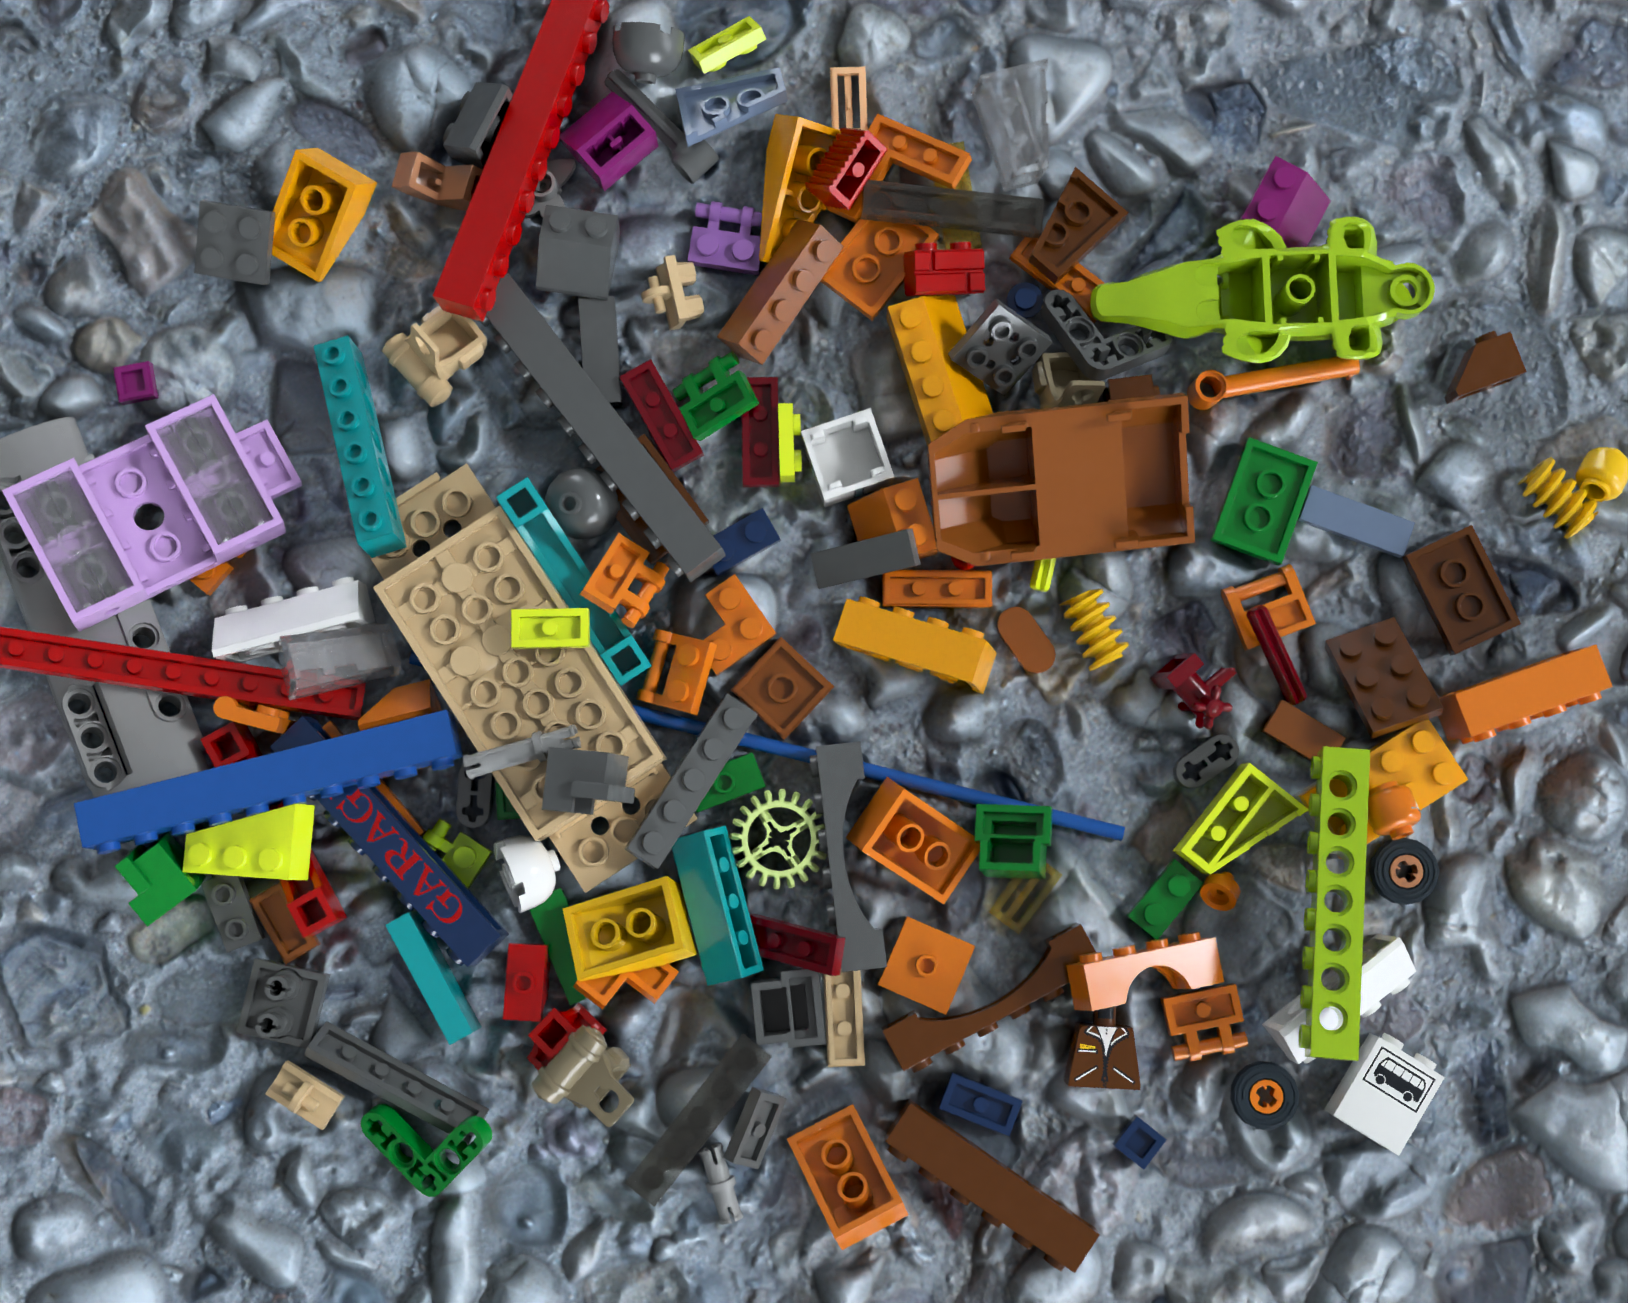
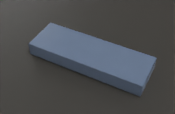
M1313 485L1308 489L1297 520L1398 558L1404 556L1415 525L1413 521Z

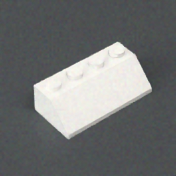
M346 577L333 581V587L319 590L318 587L314 586L296 591V597L283 600V596H274L261 600V606L248 609L246 605L226 609L225 616L214 618L213 657L223 661L242 663L377 627L367 586L359 580L354 581L353 577Z
M1376 934L1363 945L1360 1016L1363 1018L1378 1010L1381 1006L1379 1001L1387 994L1391 993L1394 995L1410 984L1408 978L1416 972L1406 947L1399 937ZM1330 970L1321 978V982L1326 989L1334 991L1338 988L1340 979L1334 970ZM1299 995L1262 1025L1289 1060L1300 1064L1302 1061L1307 1064L1316 1058L1304 1057L1305 1048H1299L1300 1024L1306 1025V1009L1301 1008ZM1324 1008L1319 1016L1321 1025L1327 1030H1333L1338 1024L1336 1012L1330 1008Z

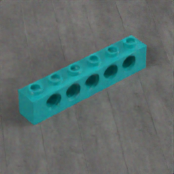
M349 335L314 345L357 544L371 558L407 548L363 354Z

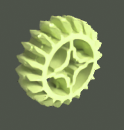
M780 789L778 793L779 800L773 801L771 791L766 790L764 792L766 803L761 804L759 799L753 796L751 797V802L756 808L752 812L745 806L740 807V811L748 816L745 822L740 819H733L732 824L742 827L741 834L730 833L729 838L732 840H741V846L733 847L732 852L733 854L743 852L745 858L736 863L738 868L744 867L747 863L752 866L746 874L748 879L753 878L758 871L762 874L759 880V885L762 887L767 883L768 877H773L774 889H780V878H787L788 887L793 888L795 887L793 875L798 874L800 879L806 882L808 881V876L803 870L807 866L815 873L819 871V867L812 862L814 856L819 859H826L827 854L817 851L819 844L818 830L825 829V824L816 826L814 822L823 814L816 815L815 811L810 815L807 812L813 804L811 799L806 800L802 807L797 805L800 798L799 792H794L790 802L785 801L786 790ZM787 808L795 811L803 818L789 826H780L775 822L768 810ZM759 816L765 826L767 836L762 844L751 850L749 846V832L752 824ZM769 822L781 833L788 832L794 827L797 828L796 831L790 834V840H786L789 842L787 849L791 856H788L786 851L782 850L779 845L771 846L765 851L763 850V847L770 844L769 838H773L770 836L772 829L768 824ZM809 827L811 844L806 857L801 862L794 852L792 841L797 834ZM770 852H778L783 855L791 868L787 870H773L763 866L757 860Z

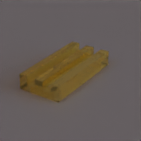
M1046 863V872L1051 876L1017 923L1011 920V918L1040 879H1030L1006 913L1003 914L1000 909L1022 881L1021 878H1012L988 912L1014 932L1020 934L1059 881L1062 874Z

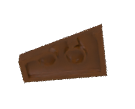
M1075 167L1031 253L1029 262L1056 284L1122 224L1129 212Z

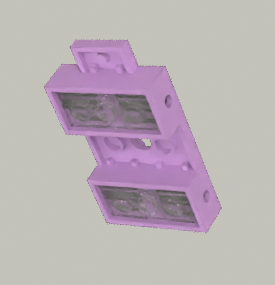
M213 394L145 425L148 435L80 466L72 458L2 490L66 612L79 632L286 533L284 521L272 500L301 487L302 482L268 419L235 433L217 398ZM144 504L159 506L164 511L163 523L154 530L141 529L135 523L136 511Z

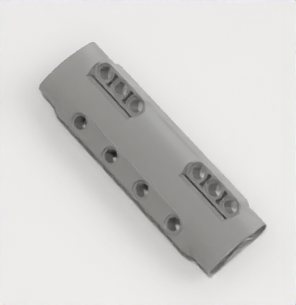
M64 417L44 422L0 439V499L6 500L2 490L15 485V482L24 481L72 458L75 459L78 466L95 459L92 453L88 454L75 418ZM12 509L0 510V557L28 631L138 647L133 642L132 638L134 636L144 635L152 642V646L144 649L170 652L150 599L79 632L66 612ZM16 532L21 534L25 540L20 544H12L4 536L8 533ZM28 565L33 567L38 574L32 578H25L17 572V569ZM45 674L85 783L89 790L92 791L94 798L209 769L203 754L206 750L200 740L203 737L187 695ZM92 685H94L96 688L97 694L101 701L102 707L104 709L108 723L112 730L119 752L128 773L127 776L125 774L124 768L122 766L121 760L117 753L116 747L114 745L113 739L111 737L110 731L106 724L105 718L103 716L102 710L100 708L99 702L97 700ZM73 700H82L88 705L89 710L84 714H76L69 709L68 703ZM163 702L172 703L176 706L178 714L172 717L165 716L160 712L158 705ZM89 733L95 734L100 738L102 745L93 749L87 748L81 742V737ZM101 767L108 768L113 772L115 779L109 783H102L95 778L94 771Z

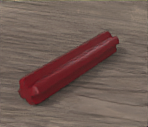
M1257 605L1249 609L1246 616L1286 702L1291 705H1297L1307 698V694L1271 615L1263 605Z

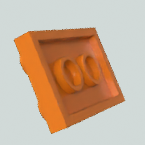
M882 191L840 243L844 246L820 282L873 321L904 282V252L915 250V244L935 243L939 239V234Z

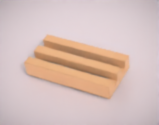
M865 66L830 68L832 128L840 130L837 76H844L846 128H853L851 76H858L860 128L853 129L868 130Z

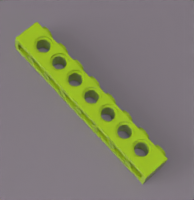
M1323 746L1318 751V755L1312 756L1310 777L1311 779H1316V794H1310L1309 816L1315 817L1314 831H1309L1307 853L1313 854V870L1307 869L1305 890L1312 894L1311 908H1305L1304 931H1310L1309 946H1304L1302 952V969L1308 970V985H1302L1300 1006L1302 1009H1306V1025L1300 1024L1298 1039L1299 1048H1305L1304 1057L1359 1061L1370 750ZM1338 779L1345 783L1347 786L1346 797H1337L1332 794L1329 788L1330 780ZM1329 817H1339L1344 821L1346 825L1344 835H1335L1329 830ZM1329 854H1335L1342 858L1344 870L1341 874L1333 873L1327 868L1326 858ZM1327 892H1334L1341 897L1343 907L1340 912H1332L1326 907L1324 898ZM1327 930H1332L1340 936L1341 946L1338 951H1330L1324 946L1323 935ZM1325 969H1332L1339 976L1340 983L1334 991L1326 989L1321 982V975ZM1324 1008L1334 1010L1338 1016V1024L1333 1030L1325 1029L1320 1023L1319 1016Z

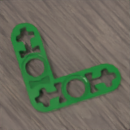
M377 1104L363 1115L361 1119V1128L365 1136L419 1192L428 1197L439 1195L492 1139L490 1125L482 1117L476 1115L465 1118L435 1150L389 1105ZM379 1120L382 1122V1126L379 1125ZM472 1132L476 1138L468 1145L464 1139ZM392 1134L396 1136L394 1139L390 1137ZM400 1143L410 1147L413 1157L403 1154L400 1149ZM446 1149L452 1150L457 1154L459 1164L453 1163L448 1159L445 1152ZM419 1161L422 1163L420 1167L417 1165ZM432 1174L435 1177V1180H433L429 1175Z

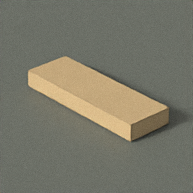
M841 970L840 975L837 976L823 974L828 1067L865 1066L860 970L842 972Z

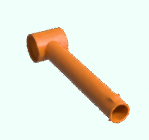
M1335 356L1328 359H1318L1227 376L1216 370H1206L1188 386V401L1196 409L1207 410L1212 408L1222 398L1346 377V380H1349L1354 375L1359 374L1360 363L1359 360H1348ZM1200 383L1211 385L1214 390V397L1210 398L1203 395L1200 390Z

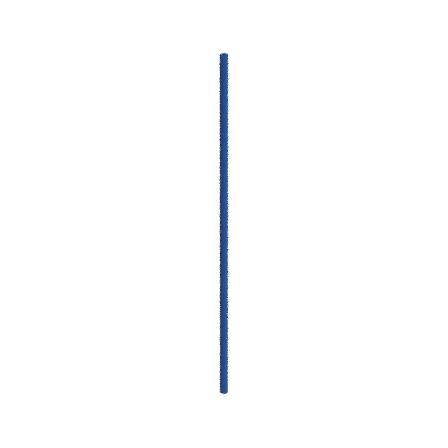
M412 650L409 664L423 667ZM632 704L645 723L697 736L706 724V722ZM745 733L738 744L741 747L810 763L809 755H817L814 749L750 733ZM863 762L866 778L884 782L886 777H889L902 787L974 805L1039 806ZM1053 809L1052 824L1119 841L1123 839L1124 826Z

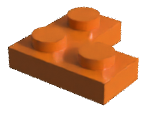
M735 574L705 594L725 623L724 626L704 639V641L717 645L711 668L718 676L776 636L777 633Z
M670 964L581 982L577 980L573 987L602 1010L624 982H627L655 1004L679 971Z

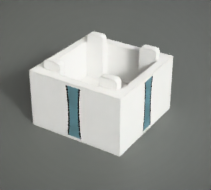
M871 408L801 431V441L824 507L893 485L894 474Z

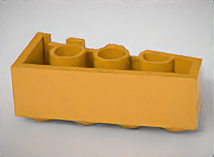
M860 596L858 601L846 599L833 641L838 645L888 662L889 658L894 659L896 664L916 672H923V669L930 670L929 674L952 684L957 683L958 679L966 681L972 687L971 690L984 694L997 654L987 640L983 639L984 633L963 627L962 632L948 629V622L933 617H928L927 622L914 619L915 613L894 606L892 612L879 608L880 603L867 597Z

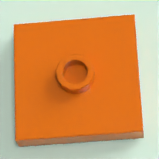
M906 916L888 958L887 967L884 968L878 985L947 1015L975 945Z

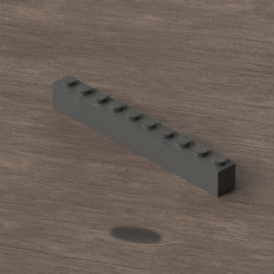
M507 272L505 277L499 280L496 288V300L492 310L487 311L484 321L481 323L484 327L492 324L498 332L493 338L505 354L513 351L519 359L514 365L524 379L528 382L533 378L540 386L535 392L548 409L553 405L557 408L561 416L556 420L569 437L574 433L577 434L583 442L578 448L588 462L593 464L597 461L601 465L604 472L600 474V477L612 492L617 489L621 491L626 498L621 504L635 521L641 517L648 528L643 533L656 549L661 545L670 555L665 561L679 578L685 574L689 581L692 582L726 556L723 548Z

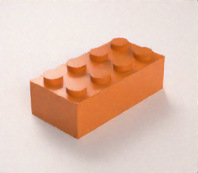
M1595 644L1564 652L1440 696L1438 698L1444 709L1442 715L1438 717L1447 741L1460 739L1462 744L1473 741L1475 743L1496 736L1495 729L1497 732L1506 729H1516L1532 723L1531 720L1543 716L1544 718L1567 711V707L1577 704L1583 705L1601 699L1600 691L1613 686L1598 647Z

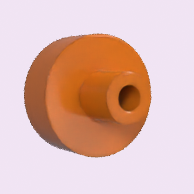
M1229 872L1214 873L1207 876L1200 890L1202 900L1211 908L1219 911L1233 909L1241 894L1238 883Z

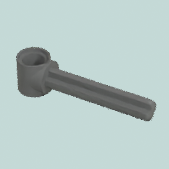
M619 69L611 71L604 81L605 86L611 92L632 104L655 130L656 136L672 151L671 162L688 182L694 184L719 160L717 153L705 140L688 147L685 134Z

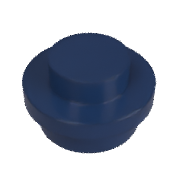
M1027 282L1013 286L1007 296V306L1025 319L1037 315L1043 304V296L1039 288Z

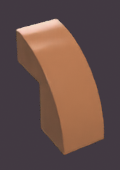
M420 152L401 153L391 187L430 203L467 211L483 170L473 164L444 166Z

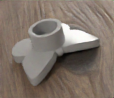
M554 159L547 163L546 175L542 181L538 182L534 192L533 208L529 213H526L525 217L532 218L540 213L543 218L546 205L566 207L560 196L562 193L561 187L570 179L577 164L574 159Z

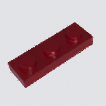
M651 359L619 376L673 472L704 456L697 440L693 438L683 415Z
M746 377L759 404L742 415L743 488L780 487L778 377Z
M749 914L761 957L829 976L840 975L845 937L758 914Z

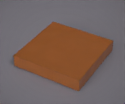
M780 637L737 682L731 691L785 740L828 695L834 686Z

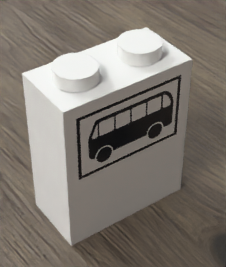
M1369 1033L1359 1049V1061H1352L1324 1110L1399 1156L1445 1077L1435 1072L1434 1069L1437 1064L1423 1055L1416 1053L1414 1057H1411L1401 1051L1404 1044L1394 1037L1383 1033L1380 1038Z

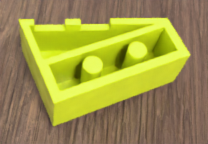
M1251 763L1240 764L1173 851L1201 874L1211 875L1309 809Z
M292 804L186 834L182 872L280 880H308L315 805Z

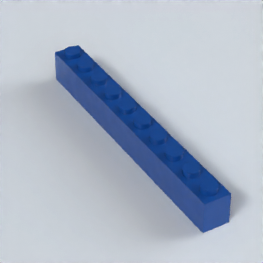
M443 710L74 803L82 848L97 850L99 855L121 850L120 844L134 841L135 845L148 844L158 841V834L170 831L172 836L192 833L196 831L195 825L209 822V826L221 825L233 821L232 816L246 812V816L249 817L270 811L269 806L283 803L284 807L292 804L307 803L306 797L320 794L321 798L335 797L344 793L343 788L357 785L358 789L375 787L381 784L380 778L394 775L395 780L406 779L418 775L417 769L431 766L433 771L450 768L455 765L454 760L463 758L454 714L448 710Z

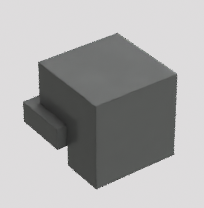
M549 747L542 810L593 815L595 800L634 804L635 788L626 787L629 757L608 752Z
M804 968L781 971V977L752 980L751 992L757 1045L787 1041L788 1048L826 1044L818 972Z

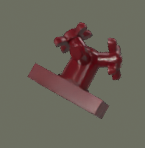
M1196 653L1177 654L1155 672L1150 679L1159 689H1173L1183 701L1178 704V709L1180 711H1191L1196 716L1195 724L1197 728L1205 727L1206 729H1211L1214 718L1220 716L1222 711L1230 712L1233 709L1230 703H1223L1219 697L1222 691L1221 687L1236 675L1237 672L1235 668L1221 667L1204 682L1196 672L1204 665Z

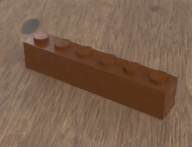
M908 1099L884 1135L885 1142L890 1144L887 1150L893 1156L903 1162H906L908 1158L921 1166L918 1172L934 1184H937L939 1180L946 1183L952 1188L949 1193L955 1199L966 1206L973 1202L982 1208L983 1211L980 1215L998 1228L1002 1223L1014 1231L1012 1237L1018 1243L1031 1250L1033 1245L1046 1253L1043 1259L1061 1272L1066 1267L1075 1273L1100 1236L1094 1226L911 1099Z

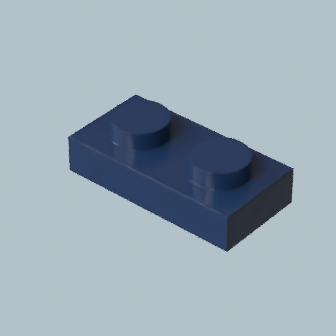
M763 508L713 535L723 548L726 556L712 567L717 576H720L781 541Z
M951 1072L938 1107L943 1111L1010 1137L1023 1100Z

